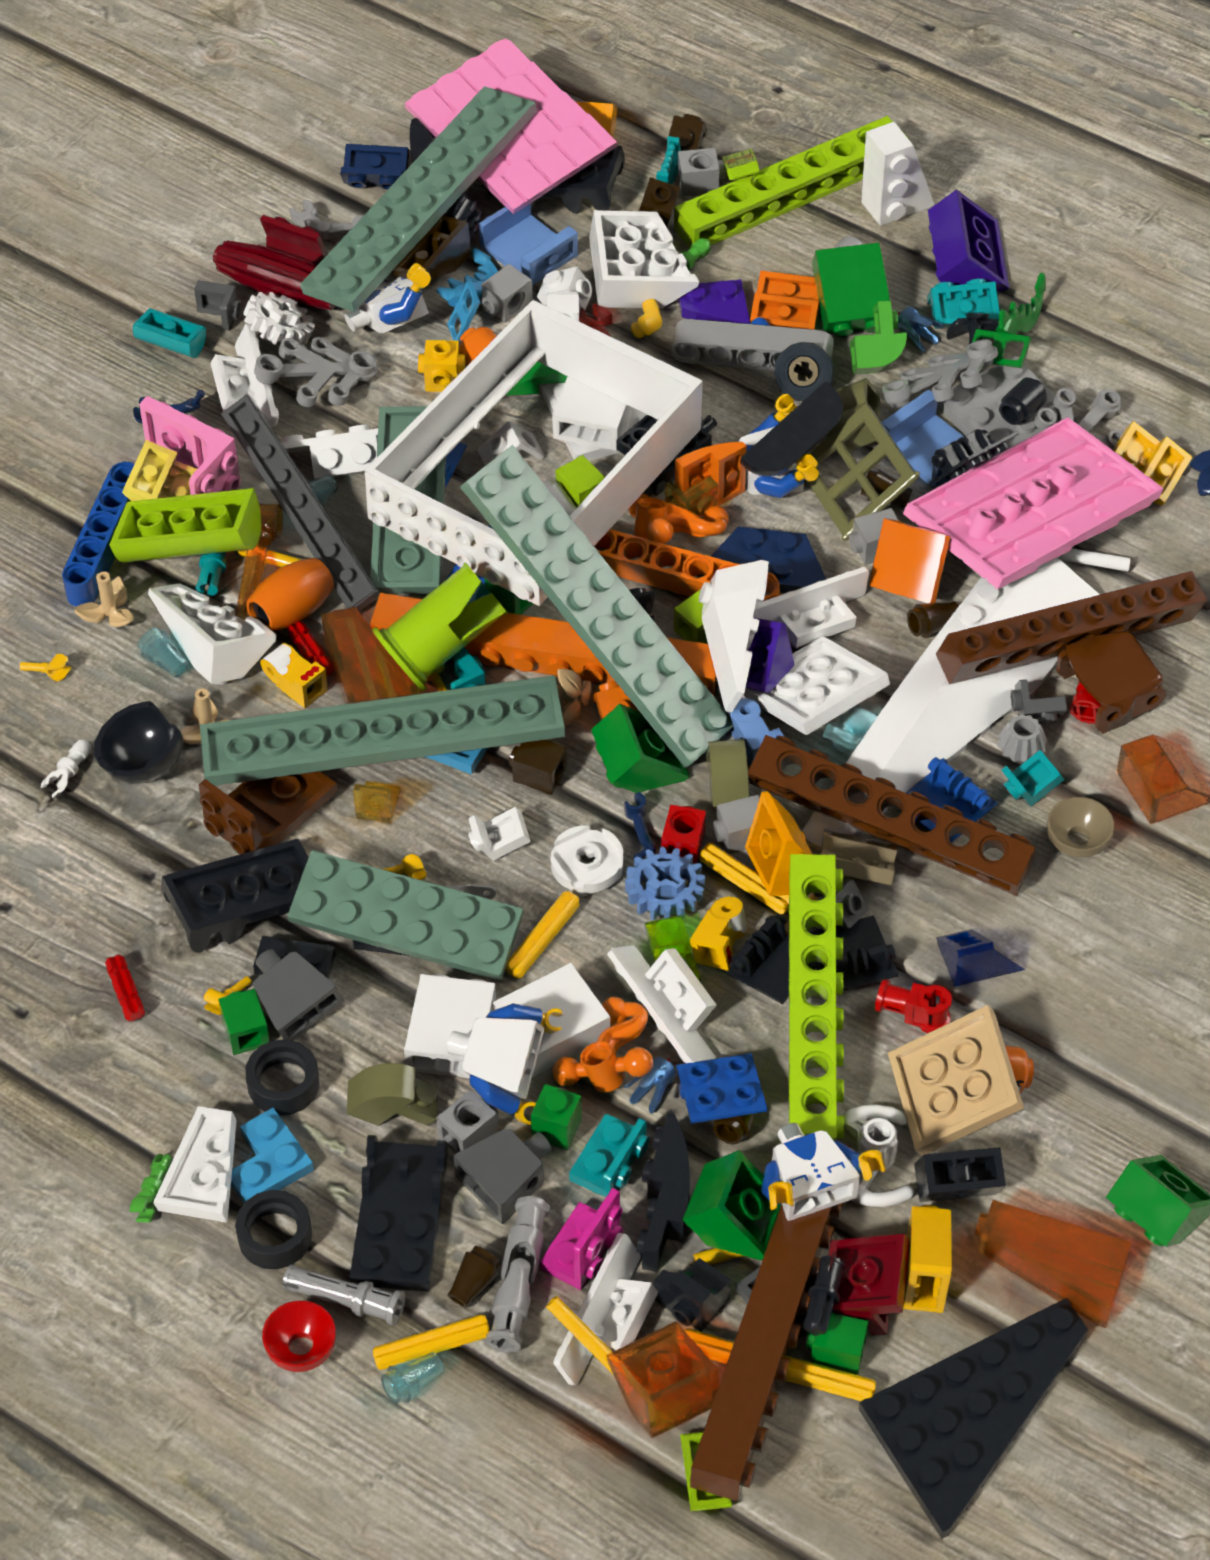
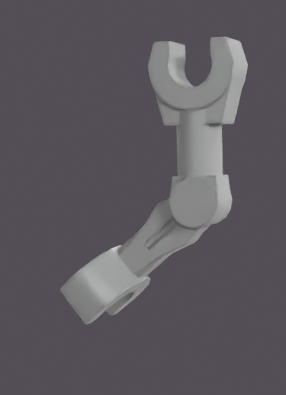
M306 199L302 201L304 212H297L293 207L289 209L291 220L294 224L315 229L324 241L345 236L364 216L359 215L353 219L352 223L345 224L322 221L319 219L318 212L313 203Z

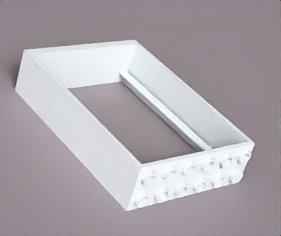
M532 300L365 470L368 519L372 520L376 525L388 528L401 535L404 539L427 548L433 554L440 555L456 563L459 567L464 566L463 564L466 562L475 574L485 578L491 584L499 585L511 591L519 598L540 606L548 596L494 529L420 493L415 488L473 428L479 429V422L537 362H540L658 420L570 515L592 545L595 546L700 431L703 380Z

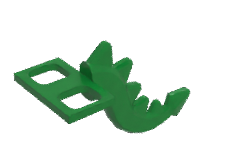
M1039 273L1034 287L1036 295L1031 298V304H1020L1017 309L1016 302H1011L1008 312L1001 309L999 325L996 328L997 332L976 329L972 343L978 341L981 337L994 339L993 346L997 347L998 356L993 359V365L1022 369L1031 337L1016 335V333L1023 334L1029 332L1039 318L1044 292L1046 291V277L1044 273ZM1012 341L1024 343L1018 360L1004 359L1007 345Z

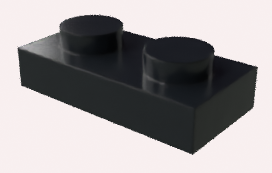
M262 936L253 965L254 974H263L256 965L257 958L266 950L273 949L281 959L291 952H297L329 979L336 955L335 946Z

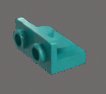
M973 279L964 285L942 282L936 284L929 291L927 301L932 307L933 320L943 324L942 328H949L955 320L966 318L965 314L970 312L989 314L988 319H993L999 323L1000 311L995 281L986 282L985 279Z
M605 1114L570 1170L569 1181L604 1197L608 1195L612 1188L616 1190L618 1187L624 1188L632 1172V1163L636 1157L641 1159L648 1148L650 1137L647 1136V1121L639 1118L633 1126Z

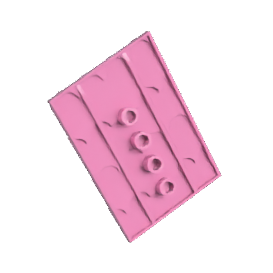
M506 38L495 42L485 52L467 60L460 68L442 76L435 84L417 92L410 100L405 102V108L415 118H418L435 138L484 86L536 103L537 113L477 177L512 214L520 211L617 147V141L589 113L587 114L533 61L531 62Z
M1067 417L907 504L903 515L912 522H916V525L921 528H928L949 535L948 550L960 560L963 559L966 565L984 579L986 578L995 588L999 589L1037 571L1040 565L1071 551L1073 546L1118 525L1120 520L1149 507L1154 500L1159 499L1163 487Z

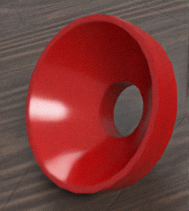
M305 1300L292 1301L276 1308L269 1315L262 1330V1341L270 1360L278 1367L292 1372H304L320 1366L329 1358L335 1346L336 1327L333 1318L322 1306ZM297 1338H307L313 1343L312 1349L303 1355L292 1353L289 1347L292 1341Z

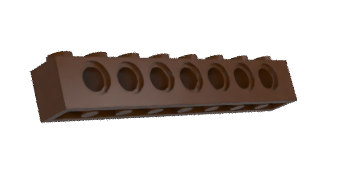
M1189 571L949 633L936 652V656L949 684L1058 656L1060 652L1065 650V646L1088 637L1118 631H1128L1135 636L1192 621L1206 603L1207 598L1194 572Z
M765 735L748 770L749 784L847 823L853 828L1015 896L1018 895L1035 858V847L1030 845L1031 842L1021 835L1012 833L1008 836L996 831V826L985 820L977 819L974 822L962 817L963 813L954 807L943 805L940 808L929 803V799L918 792L910 791L907 794L895 789L896 786L887 779L876 777L873 780L862 775V771L847 763H843L842 766L830 762L825 754L810 749L809 752L796 747L792 740L778 735L776 738ZM790 764H796L802 768L794 776H789L782 772ZM822 778H830L835 782L834 786L827 790L819 789L816 783ZM855 792H863L868 795V799L861 804L851 802L849 797ZM888 806H897L902 810L901 814L895 818H888L882 812ZM922 820H930L936 826L929 832H922L916 828V825ZM955 834H964L969 838V842L964 846H955L950 842V838ZM989 848H997L1004 855L999 860L992 861L983 854Z

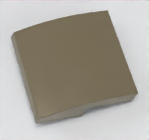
M830 830L824 831L820 855H836V869H843V875L892 885L895 872L894 862L897 853L896 845Z

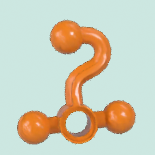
M643 493L628 508L630 515L635 518L634 535L667 544L672 539L673 534L677 532L687 533L696 537L719 535L726 530L729 523L728 512L723 507L711 506L704 511L703 517L700 518L688 509L667 503L661 499L651 498Z
M612 996L605 999L602 1006L610 1016L611 1027L605 1029L599 1035L597 1042L588 1045L580 1055L581 1062H578L573 1057L566 1056L558 1059L552 1068L554 1080L561 1086L570 1087L577 1084L581 1077H589L596 1091L607 1093L617 1089L624 1082L625 1072H628L632 1077L641 1078L648 1075L654 1064L653 1056L645 1048L635 1047L630 1049L623 1057L616 1056V1052L621 1046L637 1038L644 1030L648 1021V1012L645 1007L637 1002H626L621 997Z

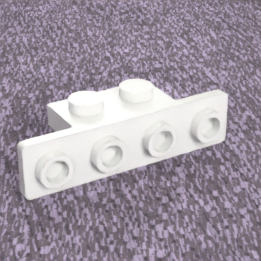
M245 324L235 343L238 358L215 354L210 363L222 410L225 411L248 393L270 426L275 427L278 422L279 411L275 407L272 397L271 384L260 383L254 374L256 360L261 355L259 339L256 337L255 331L250 330L252 324Z
M369 425L349 427V433L336 434L335 430H323L316 432L315 438L303 439L302 435H290L282 438V444L288 453L310 450L315 480L365 473V470L377 458L378 428L369 429Z
M861 567L823 581H818L795 591H789L769 600L758 602L754 618L786 624L789 640L796 648L809 644L821 636L829 637L854 628L857 617L844 602L865 595L869 571L866 567Z
M633 945L611 948L607 955L614 963L616 971L627 981L634 991L637 1000L645 1006L655 1020L658 1029L666 1035L674 1046L679 1058L685 1063L716 1059L714 1053L696 1030L716 1007V1003L675 948L665 949L650 967L638 949Z
M618 1233L611 1248L607 1251L606 1258L594 1281L591 1283L590 1289L576 1315L618 1357L626 1358L658 1291L650 1282L630 1280L641 1255L636 1252V1247L627 1234ZM568 1331L557 1351L554 1365L569 1385H578L593 1354Z

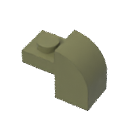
M744 739L708 742L706 762L709 768L710 798L713 807L749 797L748 767Z
M397 1063L374 1065L362 1070L348 1081L347 1114L376 1126L381 1125L395 1114L428 1126L437 1120L438 1086L415 1078V1067Z

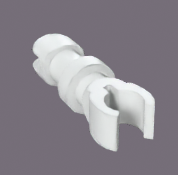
M85 739L78 740L70 748L68 756L62 757L58 761L56 771L51 772L42 781L40 788H45L49 781L54 782L56 779L58 780L56 783L58 789L52 794V798L57 797L65 790L69 777L76 775L80 762H83L91 753L92 747L89 741Z

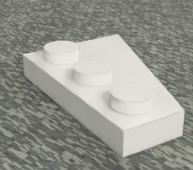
M197 1107L153 1201L158 1211L227 1223L237 1123L232 1111Z

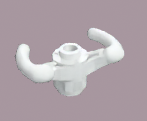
M878 1104L862 1105L849 1109L844 1115V1128L856 1137L857 1153L862 1154L869 1150L880 1151L885 1168L888 1169L895 1161L898 1143L897 1129L890 1122L901 1126L906 1125L905 1112L894 1107ZM872 1171V1178L868 1181L863 1179L862 1174H859L857 1198L851 1201L869 1207L893 1206L911 1199L914 1195V1190L911 1186L905 1185L893 1191L871 1192L868 1190V1187L878 1172Z

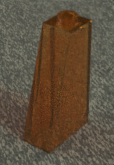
M356 607L338 609L321 614L324 639L345 704L421 694L417 685L373 633L371 626Z
M993 1200L988 1214L980 1213L975 1229V1235L981 1237L979 1252L1057 1301L1067 1298L1078 1314L1096 1325L1106 1328L1125 1270L1131 1242Z

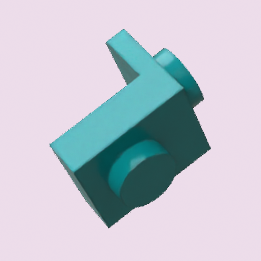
M464 647L451 658L452 673L457 678L456 681L451 683V690L485 685V673L481 661L476 655L471 656Z
M1041 750L1036 752L1013 772L1007 766L1001 769L1008 778L1003 784L1016 801L1023 797L1030 806H1033L1065 780Z

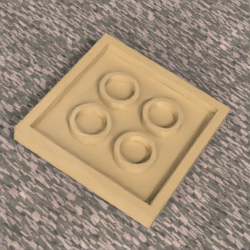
M988 1005L888 1052L915 1151L920 1155L928 1154L1024 1109L995 1012Z

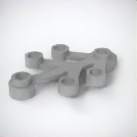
M323 337L314 338L310 350L301 346L295 339L285 338L281 341L278 351L279 355L286 360L298 358L306 363L282 364V361L276 356L263 354L256 360L254 374L260 383L266 385L273 384L279 377L314 376L306 385L300 386L296 400L304 407L315 405L318 392L333 375H345L339 384L331 385L327 396L330 403L342 406L346 404L349 391L358 381L373 379L378 368L376 359L370 353L355 351L350 355L335 347L329 340ZM329 356L337 362H330L325 358Z
M978 340L966 347V353L946 356L937 355L927 361L929 366L927 368L907 369L900 373L901 380L892 381L883 386L882 391L885 401L890 404L891 408L903 407L910 402L911 394L936 382L938 384L932 387L934 400L936 402L947 401L954 396L952 384L961 370L967 368L966 371L960 374L963 388H973L982 383L980 371L982 367L992 364L993 359L998 356L997 347L993 346L991 340Z
M1069 388L1059 389L1053 398V404L1058 409L1059 421L1067 417L1074 421L1072 405L1076 400V395ZM1113 389L1098 392L1092 402V410L1078 425L1087 432H1090L1101 419L1113 418L1121 407L1120 395ZM1060 397H1065L1068 402L1063 401ZM1041 408L1034 418V423L1039 428V432L1054 425L1057 415L1050 408ZM1042 416L1048 418L1050 422L1044 421ZM1112 430L1108 436H1093L1113 450L1116 443L1112 439L1119 441L1123 431Z

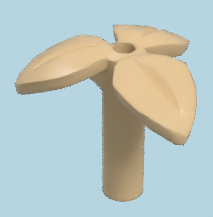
M108 572L98 573L96 579L101 604L98 605L93 602L81 604L75 607V613L83 620L92 623H99L106 616H109V624L113 627H121L131 623L134 619L132 612L127 609H117L127 602V590L123 580L118 576L111 581Z
M558 669L557 676L560 685H557L559 700L565 701L567 704L562 709L564 727H566L580 716V703L585 706L588 705L592 688L591 681H584L582 685L581 677L574 671Z
M201 688L195 692L192 718L199 724L186 726L181 730L184 743L201 744L200 724L214 723L218 715L217 708L210 699L207 689Z

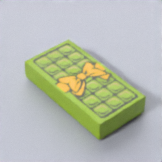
M752 148L722 157L724 168L731 181L759 173L760 171Z

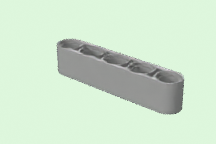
M683 319L675 325L671 354L675 360L682 363L775 371V363L781 352L790 345L799 342L818 345L826 351L832 360L834 339L829 333L821 330ZM802 363L803 367L798 365L795 369L796 373L813 374L809 369V363Z

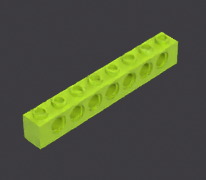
M888 116L872 121L862 127L765 167L759 173L739 178L675 206L674 231L690 249L691 245L700 238L708 239L710 244L714 245L863 180L866 132L893 121Z
M790 854L788 1124L797 1123L804 1136L821 1130L827 1132L832 1140L836 1141L837 1139H844V1116H837V1103H843L844 1079H836V1066L843 1067L844 1044L836 1043V1031H843L844 1018L843 1008H836V995H843V973L836 972V960H843V938L836 937V926L843 925V903H836V891H842L843 869H836V855ZM811 893H820L825 898L819 901H814L808 898L807 895ZM811 927H819L825 933L822 935H812L807 930ZM816 961L822 963L825 968L822 970H812L807 964ZM817 996L822 998L825 1003L820 1006H814L807 999ZM811 1032H820L826 1038L816 1042L810 1040L807 1035ZM817 1067L824 1070L826 1074L816 1078L810 1076L807 1070ZM818 1103L824 1106L826 1111L821 1114H814L808 1111L806 1107L810 1104Z

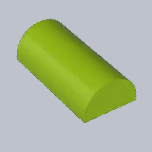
M254 488L129 501L125 505L109 545L115 557L123 563L252 550L258 545L261 534V512Z

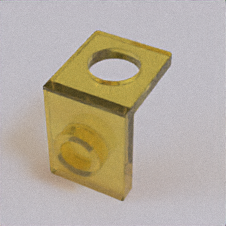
M366 781L365 785L355 784L353 795L356 818L391 824L401 787Z

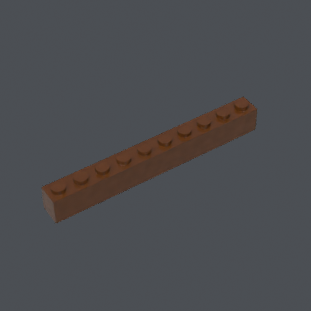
M844 1202L791 1221L787 1220L781 1205L691 1466V1488L735 1501L739 1500L743 1486L750 1488L756 1470V1463H752L751 1460L754 1451L762 1452L768 1428L763 1427L766 1416L774 1417L779 1400V1393L774 1391L777 1382L785 1383L791 1363V1359L786 1358L789 1347L796 1349L802 1325L797 1324L800 1314H807L811 1298L808 1296V1289L811 1281L815 1282L822 1248L829 1250L830 1241H832L835 1229L834 1226H830L832 1217H840Z

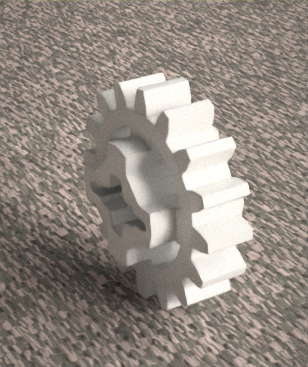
M259 292L257 296L252 295L243 312V315L246 316L245 323L252 324L250 330L259 331L262 339L272 341L275 345L278 341L281 342L285 338H292L298 341L299 344H306L315 327V324L312 323L313 316L306 315V308L297 307L298 302L288 297L286 298L284 295L278 298L273 292H269L268 296L262 292Z

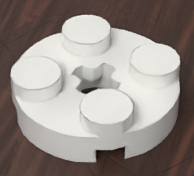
M576 826L564 831L554 842L550 858L553 876L562 886L570 889V892L578 897H584L589 893L605 890L623 875V848L618 838L608 830L602 828V832L590 830V826ZM586 855L588 858L595 857L592 863L584 864L581 863L580 856Z

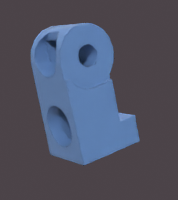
M745 698L740 699L733 712H729L733 722L730 733L734 740L744 739L747 762L750 766L765 735L776 738L778 735L784 737L779 728L772 731L768 729L761 718V709L756 701Z

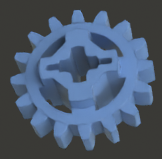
M662 846L660 847L659 854L656 855L648 849L646 850L645 860L636 856L634 858V867L627 868L625 893H628V902L630 905L637 904L638 914H643L647 910L650 911V920H655L658 914L664 915L666 922H670L671 914L675 913L680 919L685 918L686 908L694 912L697 907V901H703L705 875H702V866L700 863L693 864V855L691 854L683 858L680 857L679 848H675L672 854L666 852L665 847ZM685 878L689 882L688 888L685 886ZM642 880L645 881V890L641 886Z

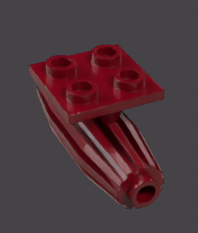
M262 215L260 221L266 233V246L227 240L222 245L220 244L216 247L213 254V262L216 265V269L249 289L269 295V292H273L278 298L284 295L286 298L288 297L298 302L297 305L327 310H333L337 307L303 294L300 286L303 280L328 255L320 234L311 227L304 226L301 228L292 225L284 218H272Z

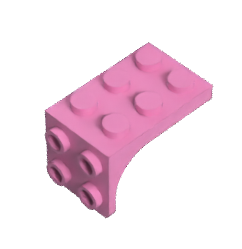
M149 396L145 397L139 404L145 441L148 440L178 452L176 461L197 469L189 480L191 495L239 489L241 478L235 438L227 435L221 429L213 428L200 422L192 415H186L172 408L165 402H159Z

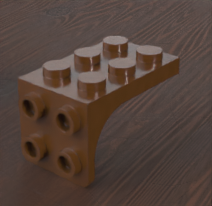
M316 771L245 781L227 795L211 782L204 779L199 784L200 803L204 815L203 823L212 835L216 837L220 835L228 841L239 855L281 843L338 792L337 783L322 772Z

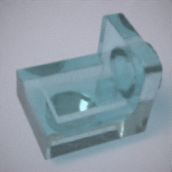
M856 705L842 714L838 722L827 723L823 737L832 741L831 746L833 748L851 754L878 715Z

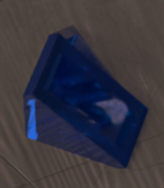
M972 929L936 937L938 947L954 987L1025 970L995 950L993 941Z

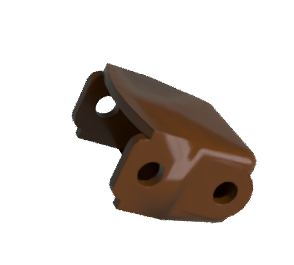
M1118 631L1085 638L1065 646V650L1058 655L1057 673L1064 679L1076 675L1084 688L1101 704L1097 709L1095 727L1102 734L1124 726L1143 713L1156 708L1167 695L1166 690L1162 686V674L1133 634L1128 631Z

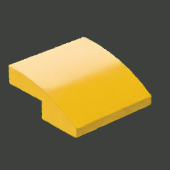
M1135 421L1127 426L1113 449L1114 452L1163 487L1159 499L1152 502L1161 506L1167 501L1192 459L1190 454L1166 436L1161 441H1158Z

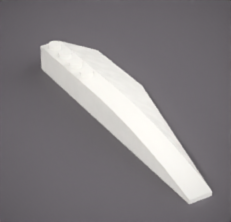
M1058 557L1040 565L1037 571L999 589L990 584L986 578L981 577L902 681L846 763L860 769L862 775L873 780L876 777L887 779L896 786L895 789L907 793L914 785L931 773L928 769V764L933 758H945L950 762L967 748V744L976 736H983L990 730V726L1001 717L1005 718L1013 712L1010 693L1011 690H1015V685L1019 680L1027 679L1029 696L1031 698L1057 665L1058 656L949 684L936 656V652L949 633L1100 594ZM855 792L849 797V800L855 804L864 803L868 799V795L863 792ZM888 807L883 810V814L888 810ZM814 811L802 830L805 834L807 845L821 851L825 830L853 836L861 832V830L853 828L847 823Z

